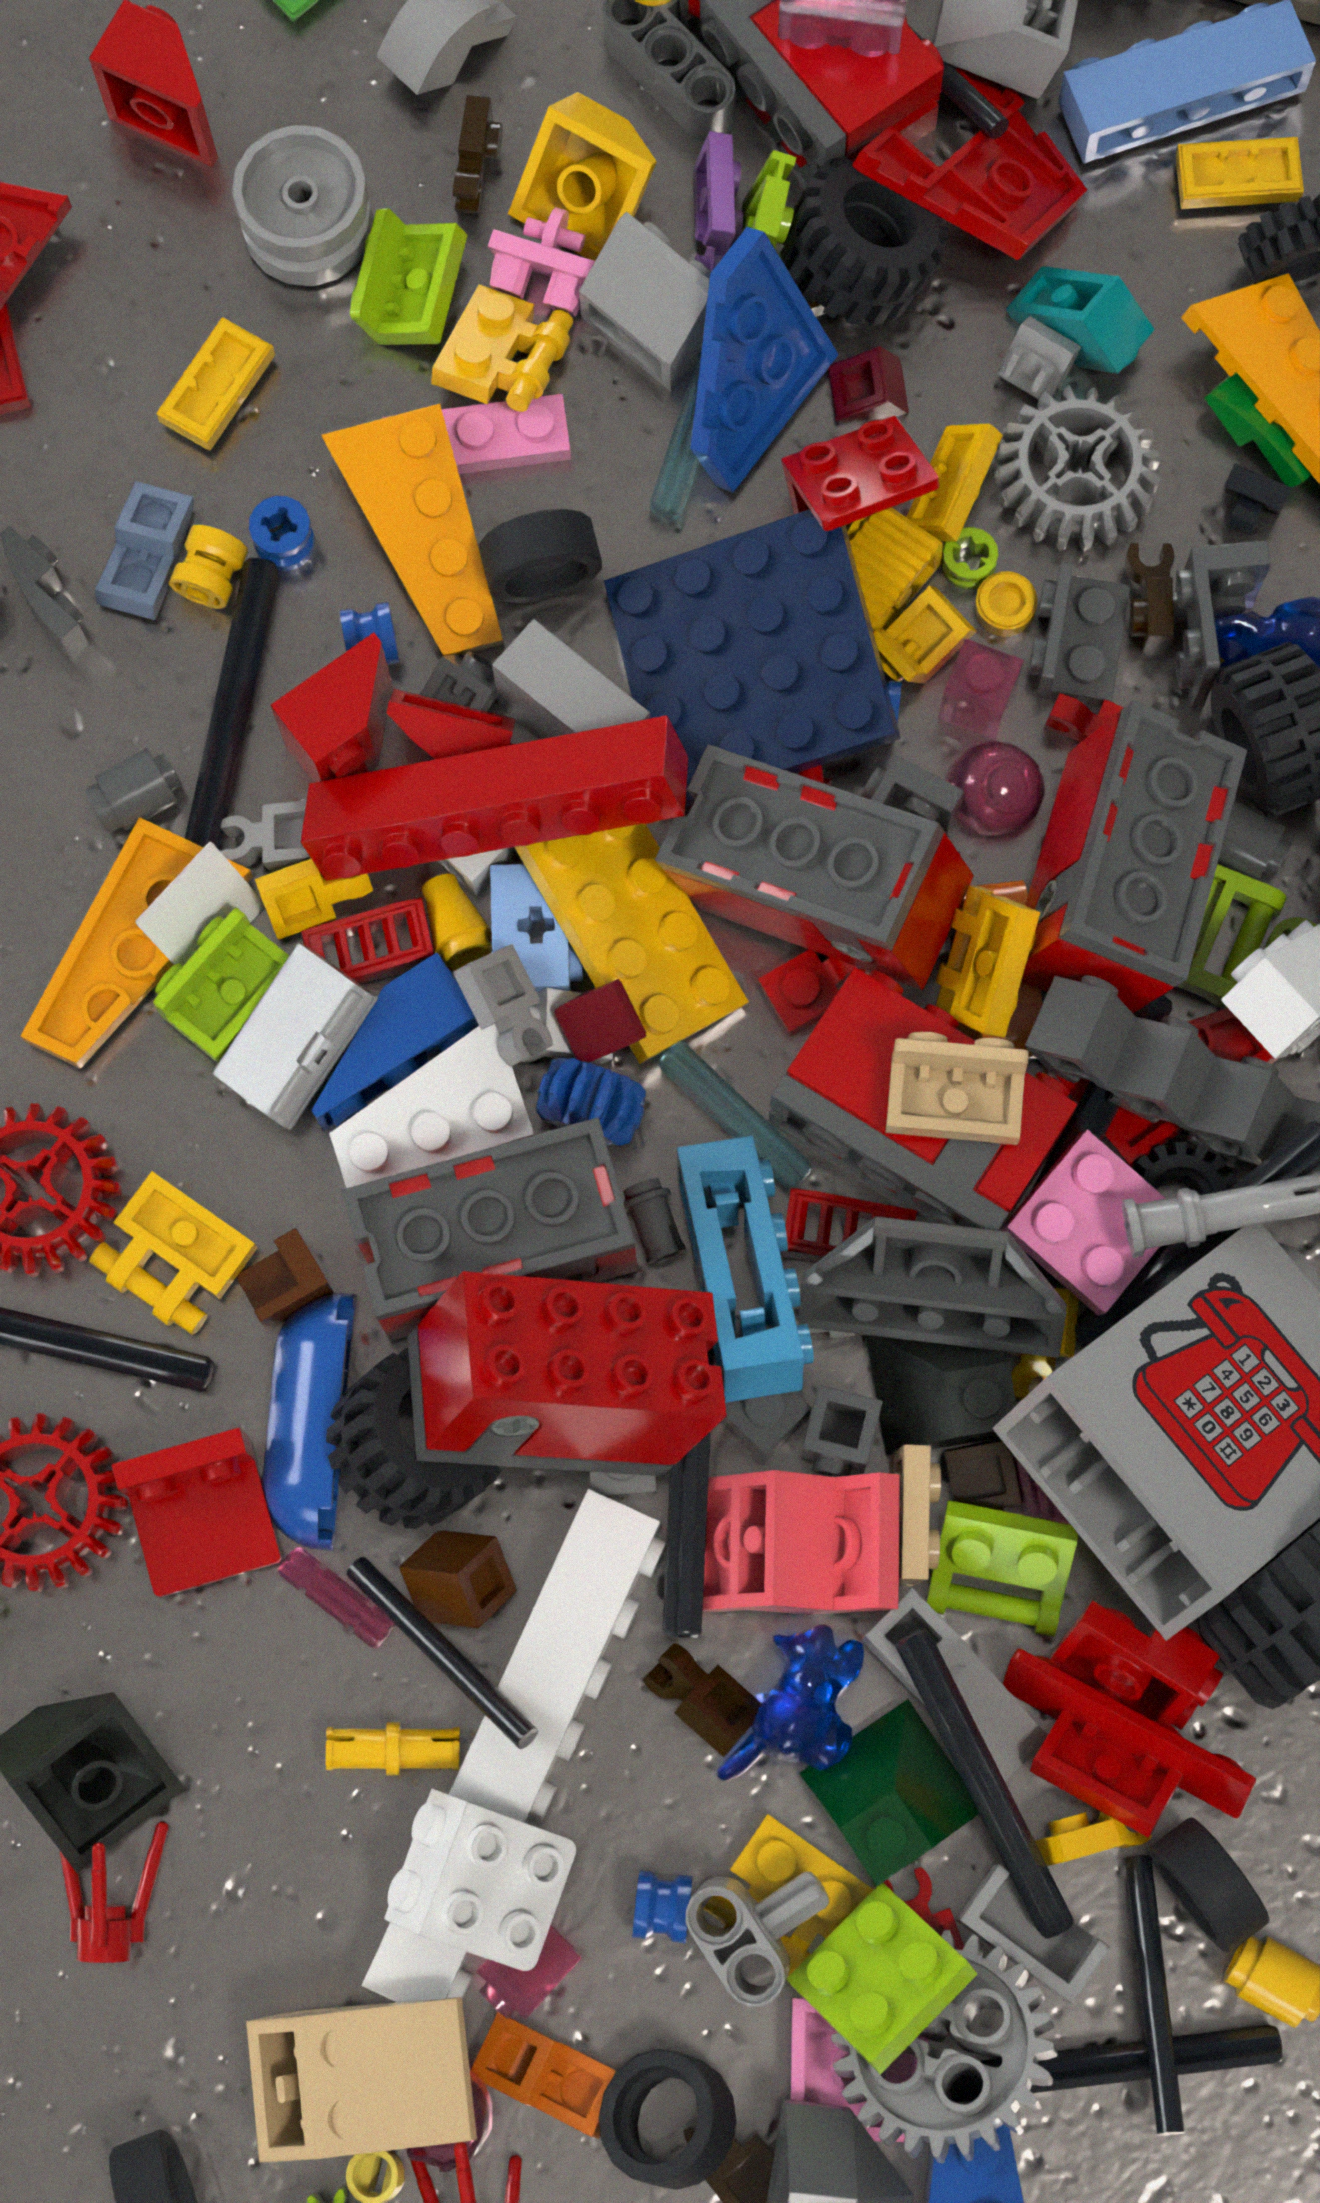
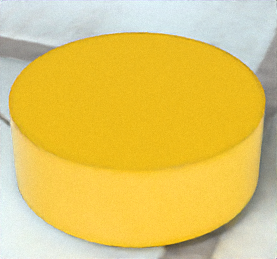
M1003 571L992 574L978 588L974 604L976 619L987 632L1000 637L1018 635L1025 631L1034 619L1038 604L1037 593L1032 583L1018 573Z

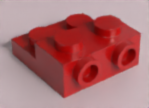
M1093 1600L1049 1657L1070 1676L1092 1688H1101L1111 1692L1119 1698L1123 1705L1152 1721H1162L1173 1725L1179 1730H1182L1198 1705L1203 1707L1223 1676V1672L1214 1667L1220 1656L1213 1649L1206 1646L1200 1635L1192 1629L1184 1627L1167 1641L1155 1627L1148 1635H1145L1136 1629L1132 1620L1116 1609L1104 1608Z

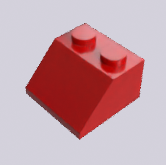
M123 0L89 57L109 119L213 168L218 155L178 24L167 12L158 7L148 5L143 8L128 0Z
M373 632L270 705L286 748L313 783L372 772L379 767L387 720L386 712L392 690V681L382 642Z

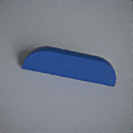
M354 1293L325 1294L294 1311L282 1325L274 1349L262 1474L264 1496L275 1526L295 1543L317 1550L334 1551L340 1489L338 1482L341 1478V1469H331L328 1455L336 1450V1446L326 1442L327 1428L336 1422L330 1417L334 1405L343 1398L342 1394L349 1388L357 1294Z

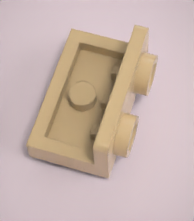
M914 1032L908 1035V1039H895L891 1059L885 1133L1018 1145L1021 1132L1024 1077L1028 1066L1029 1051L1014 1049L1012 1042L999 1038L977 1039L974 1041V1045L948 1043L946 1036L933 1032Z

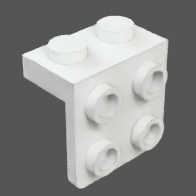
M431 1789L426 1804L419 1809L412 1825L413 1841L403 1868L396 1873L388 1891L389 1906L384 1920L419 1936L521 1971L531 1970L538 1962L575 1858L576 1847L574 1842L563 1836Z

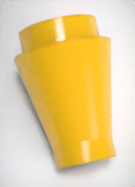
M441 874L428 880L422 886L421 891L426 901L434 954H439L450 971H456L464 965L492 953L491 928L462 890L457 877L454 874Z

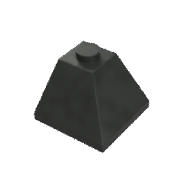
M865 1335L875 1397L883 1401L879 1420L886 1457L891 1454L894 1455V1452L903 1445L931 1446V1449L1000 1439L992 1428L1016 1406L1011 1371L1005 1351Z
M114 1692L36 1707L0 1735V1773L77 1873L92 1862V1847L95 1843H103L107 1850L184 1789L178 1778Z

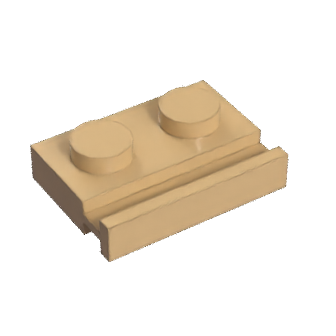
M903 1445L894 1452V1455L891 1454L889 1456V1474L899 1475V1586L914 1587V1585L928 1580L929 1569H937L939 1564L938 1529H929L930 1503H938L940 1498L941 1469L939 1463H930L931 1446Z

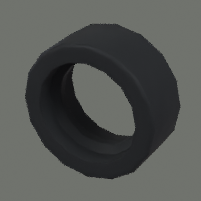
M541 510L518 516L501 523L486 533L479 543L480 556L490 595L503 602L526 603L559 597L589 583L602 570V559L592 520L589 516L577 510Z
M1187 1818L1149 1847L1148 1850L1152 1861L1173 1894L1200 1929L1223 1952L1230 1953L1270 1922L1266 1908L1246 1876L1218 1840L1195 1818Z
M663 2049L638 2054L616 2071L604 2091L598 2117L601 2141L613 2165L633 2180L673 2190L698 2185L719 2169L732 2147L737 2122L733 2095L720 2073L702 2060L683 2053ZM664 2079H680L690 2085L696 2095L698 2117L695 2132L686 2148L672 2160H655L644 2152L640 2144L637 2124L641 2106L651 2089Z
M160 2129L112 2148L109 2155V2170L116 2203H198L184 2160L168 2132Z

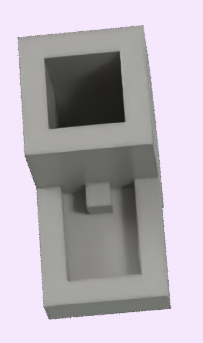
M407 0L394 18L376 57L416 95L453 84L471 47L508 36L517 16L500 0Z

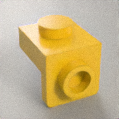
M928 586L886 630L876 629L873 633L883 670L892 679L899 682L906 679L908 682L925 684L977 630L937 587Z

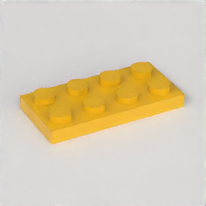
M646 824L515 847L594 986L598 987L616 979L622 982L646 1031L647 1037L629 1045L639 1064L749 1003L689 897L655 861L660 847Z

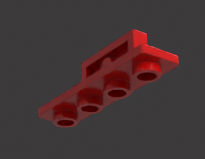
M1017 1648L1012 1655L1003 1681L1005 1688L1014 1697L1056 1719L1055 1724L1033 1759L1030 1772L1148 1838L1177 1787L1237 1819L1240 1817L1256 1784V1778L1243 1771L1241 1766L1233 1759L1225 1755L1210 1753L1183 1738L1179 1731L1171 1725L1162 1721H1152L1123 1705L1119 1698L1111 1692L1101 1688H1092L1070 1676L1049 1658L1038 1655L1034 1656L1020 1648Z

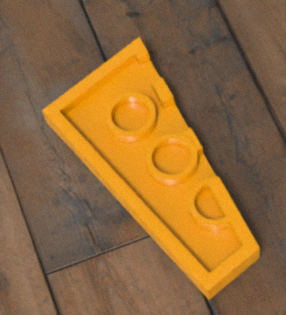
M1289 273L1192 304L1182 315V320L1194 334L1200 330L1204 332L1219 350L1214 357L1230 377L1236 373L1239 374L1259 398L1254 406L1269 424L1275 422L1284 428L1295 442L1292 452L1320 484V330Z
M436 404L322 434L321 437L375 532L442 656L466 655L467 651L477 652L503 645L501 630L488 588L441 405Z
M138 818L20 1035L26 1043L80 1069L156 986L163 975L174 965L135 922L204 847L145 819ZM227 859L247 883L253 878L250 869Z

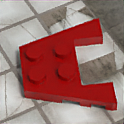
M957 67L956 70L1009 120V126L1001 137L991 139L981 129L941 166H937L890 125L861 150L852 166L867 177L1014 259L1019 260L1077 206L1088 189L1045 131L1038 133V135L1035 134L1019 112L1024 105V101L1016 90L1008 87L1004 90L999 83Z

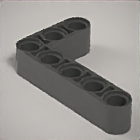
M604 0L605 46L610 54L688 135L698 141L705 142L709 131L729 134L735 122L736 89L734 79L727 69L680 22V0H672L660 6H646L635 0ZM626 19L640 21L639 24L633 26L621 25L619 22ZM665 59H673L680 62L678 65L671 67L658 64V62ZM711 99L720 104L715 107L706 108L697 103L702 100Z

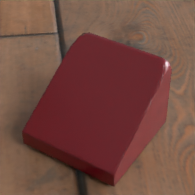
M882 346L833 363L828 368L835 418L839 424L884 419L894 415L897 417L909 413L901 361Z
M619 979L590 989L557 1006L554 1010L555 1017L575 1058L582 1062L590 1063L647 1037L634 1006Z

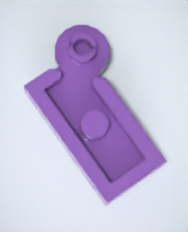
M709 131L693 168L695 240L703 241V245L707 246L704 256L696 254L694 260L699 261L712 272L727 253L729 247L741 235L743 213L741 210H735V197L741 181V163L733 161L732 135Z

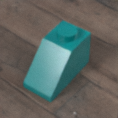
M1042 266L1005 309L1010 317L1020 325L1031 316L1082 346L1074 361L1076 366L1116 374L1136 358L1139 348L1155 330L1121 277Z

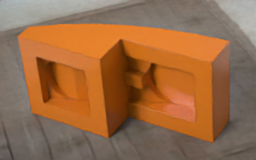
M497 2012L470 2070V2076L525 2105L535 2107L590 2137L600 2139L598 2117L603 2094L617 2070L524 2023Z

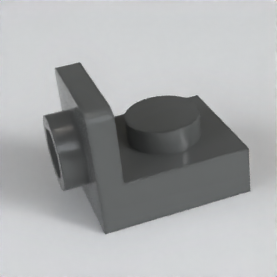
M467 651L465 656L462 654L442 656L420 695L487 712L493 701L498 699L492 668L493 663L471 651Z

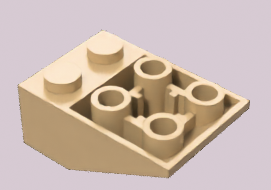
M462 1997L299 2010L246 2021L259 2163L322 2159L477 2139Z

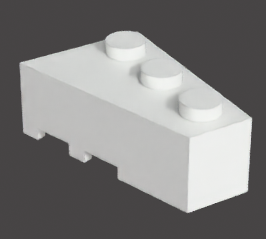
M1306 920L1288 936L1282 934L1264 950L1259 948L1248 956L1231 973V976L1238 983L1221 999L1275 1059L1285 1057L1289 1053L1290 1055H1294L1296 1052L1301 1053L1320 1035V924L1313 927Z
M495 1024L483 1030L478 1026L329 1133L346 1188L534 1136L513 1068L508 1066L500 1055L498 1049L499 1032Z

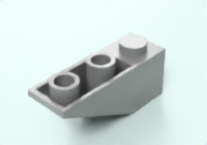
M912 1588L898 1602V1609L890 1610L865 1635L862 1642L924 1704L896 1649V1642L911 1631L921 1628L928 1630L1006 1782L1041 1747L1047 1734L965 1641Z

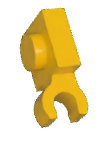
M312 859L255 879L259 894L278 940L337 919L332 904L347 899L360 898L373 891L368 874L326 881Z
M1101 1811L1098 1820L1093 1824H1089L1087 1814L1083 1812L1048 1822L1051 1836L1034 1841L1046 1865L1050 1866L1114 1847L1129 1848L1148 1842L1152 1838V1834L1148 1838L1139 1832H1131L1123 1823Z

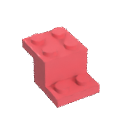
M771 1470L709 1477L703 1612L757 1610L815 1615L898 1609L899 1475L878 1472L829 1477Z

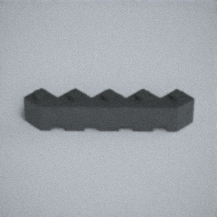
M1086 975L1079 982L1055 976L1025 1044V1047L1051 1073L1072 1083L1078 1082L1080 1078L1091 1080L1097 1086L1111 1091L1108 1101L1152 1123L1158 1122L1159 1119L1175 1123L1179 1127L1191 1131L1187 1139L1188 1141L1206 1147L1208 1151L1232 1163L1240 1159L1259 1165L1312 1121L1320 1123V1102L1295 1097L1278 1077V1069L1270 1063L1249 1056L1242 1057L1240 1063L1216 1057L1198 1037L1199 1030L1195 1026L1171 1016H1164L1161 1022L1136 1017L1118 998V989L1109 982L1097 977ZM1320 1165L1308 1175L1320 1171Z

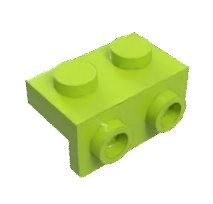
M390 208L377 209L371 232L366 239L365 254L357 285L351 295V319L379 345L440 344L468 235L457 223L405 225Z
M237 907L226 918L220 915L205 927L197 941V945L200 948L184 966L181 963H177L163 975L156 986L155 992L158 995L153 1001L155 1008L164 1020L217 1063H219L289 957L286 952L253 927L247 916Z

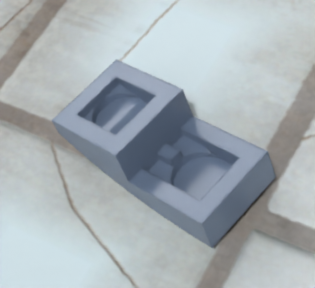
M135 481L114 527L115 547L95 588L97 605L152 620L156 619L185 540L194 507L193 496Z

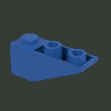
M435 953L382 988L378 995L379 999L361 1024L311 1110L323 1132L334 1124L336 1127H339L367 1107V1103L387 1090L392 1089L479 1026L458 982L438 953Z

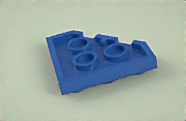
M750 227L745 228L710 273L690 447L716 487L732 493L737 489L839 355L765 232Z

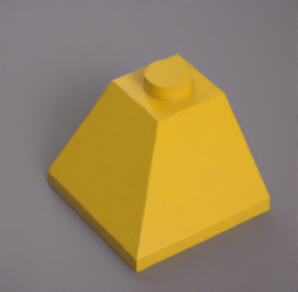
M576 92L548 107L508 215L524 224L528 217L547 223L555 207L568 211L567 229L586 236L582 251L574 252L586 259L596 261L617 221L627 211L631 216L635 217L657 161L629 120L585 95Z

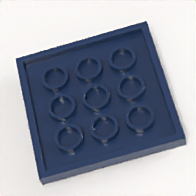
M809 509L604 580L632 698L650 712V718L668 715L688 755L685 809L691 808L694 804L695 799L688 793L687 788L708 744L795 774L901 739L845 525L831 531H824Z

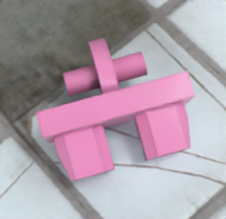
M555 207L547 223L530 217L527 218L523 235L542 240L541 244L493 229L488 244L489 250L495 257L492 264L490 287L523 300L532 271L551 277L543 300L544 306L552 311L564 310L571 317H576L580 309L579 289L595 261L561 251V247L581 252L585 243L586 236L584 234L567 229L569 212Z

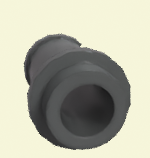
M659 1178L645 1180L623 1190L626 1199L624 1207L626 1212H631L646 1254L647 1264L672 1258L687 1250L685 1244L682 1243L666 1199L671 1195V1191L668 1187L662 1188Z

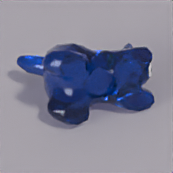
M1311 596L1280 604L1275 607L1269 617H1262L1251 611L1214 620L1220 668L1286 642H1291L1293 645L1296 644L1302 648L1320 669V599Z
M819 1624L810 1630L796 1632L790 1636H773V1643L783 1652L785 1657L783 1672L777 1684L759 1706L752 1725L753 1733L718 1768L717 1776L719 1779L727 1781L744 1774L764 1754L785 1762L806 1763L818 1771L827 1770L840 1762L851 1748L852 1728L849 1724L842 1721L841 1716L836 1711V1703L841 1694L858 1678L863 1667L864 1648L862 1642L849 1639L837 1648L834 1642L833 1631L831 1627L825 1624Z

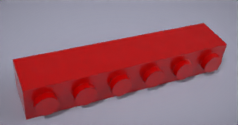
M668 715L309 783L300 842L324 879L329 881L685 816L688 755Z

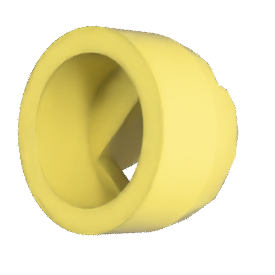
M392 2150L356 2154L351 2158L346 2170L348 2189L362 2203L388 2202L401 2190L405 2182V2168L398 2155ZM382 2158H384L388 2164L381 2193L374 2192V2189L377 2185Z

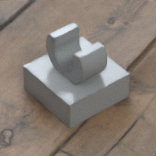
M1029 316L1021 323L997 375L1037 399L1045 391L1055 399L1082 346Z

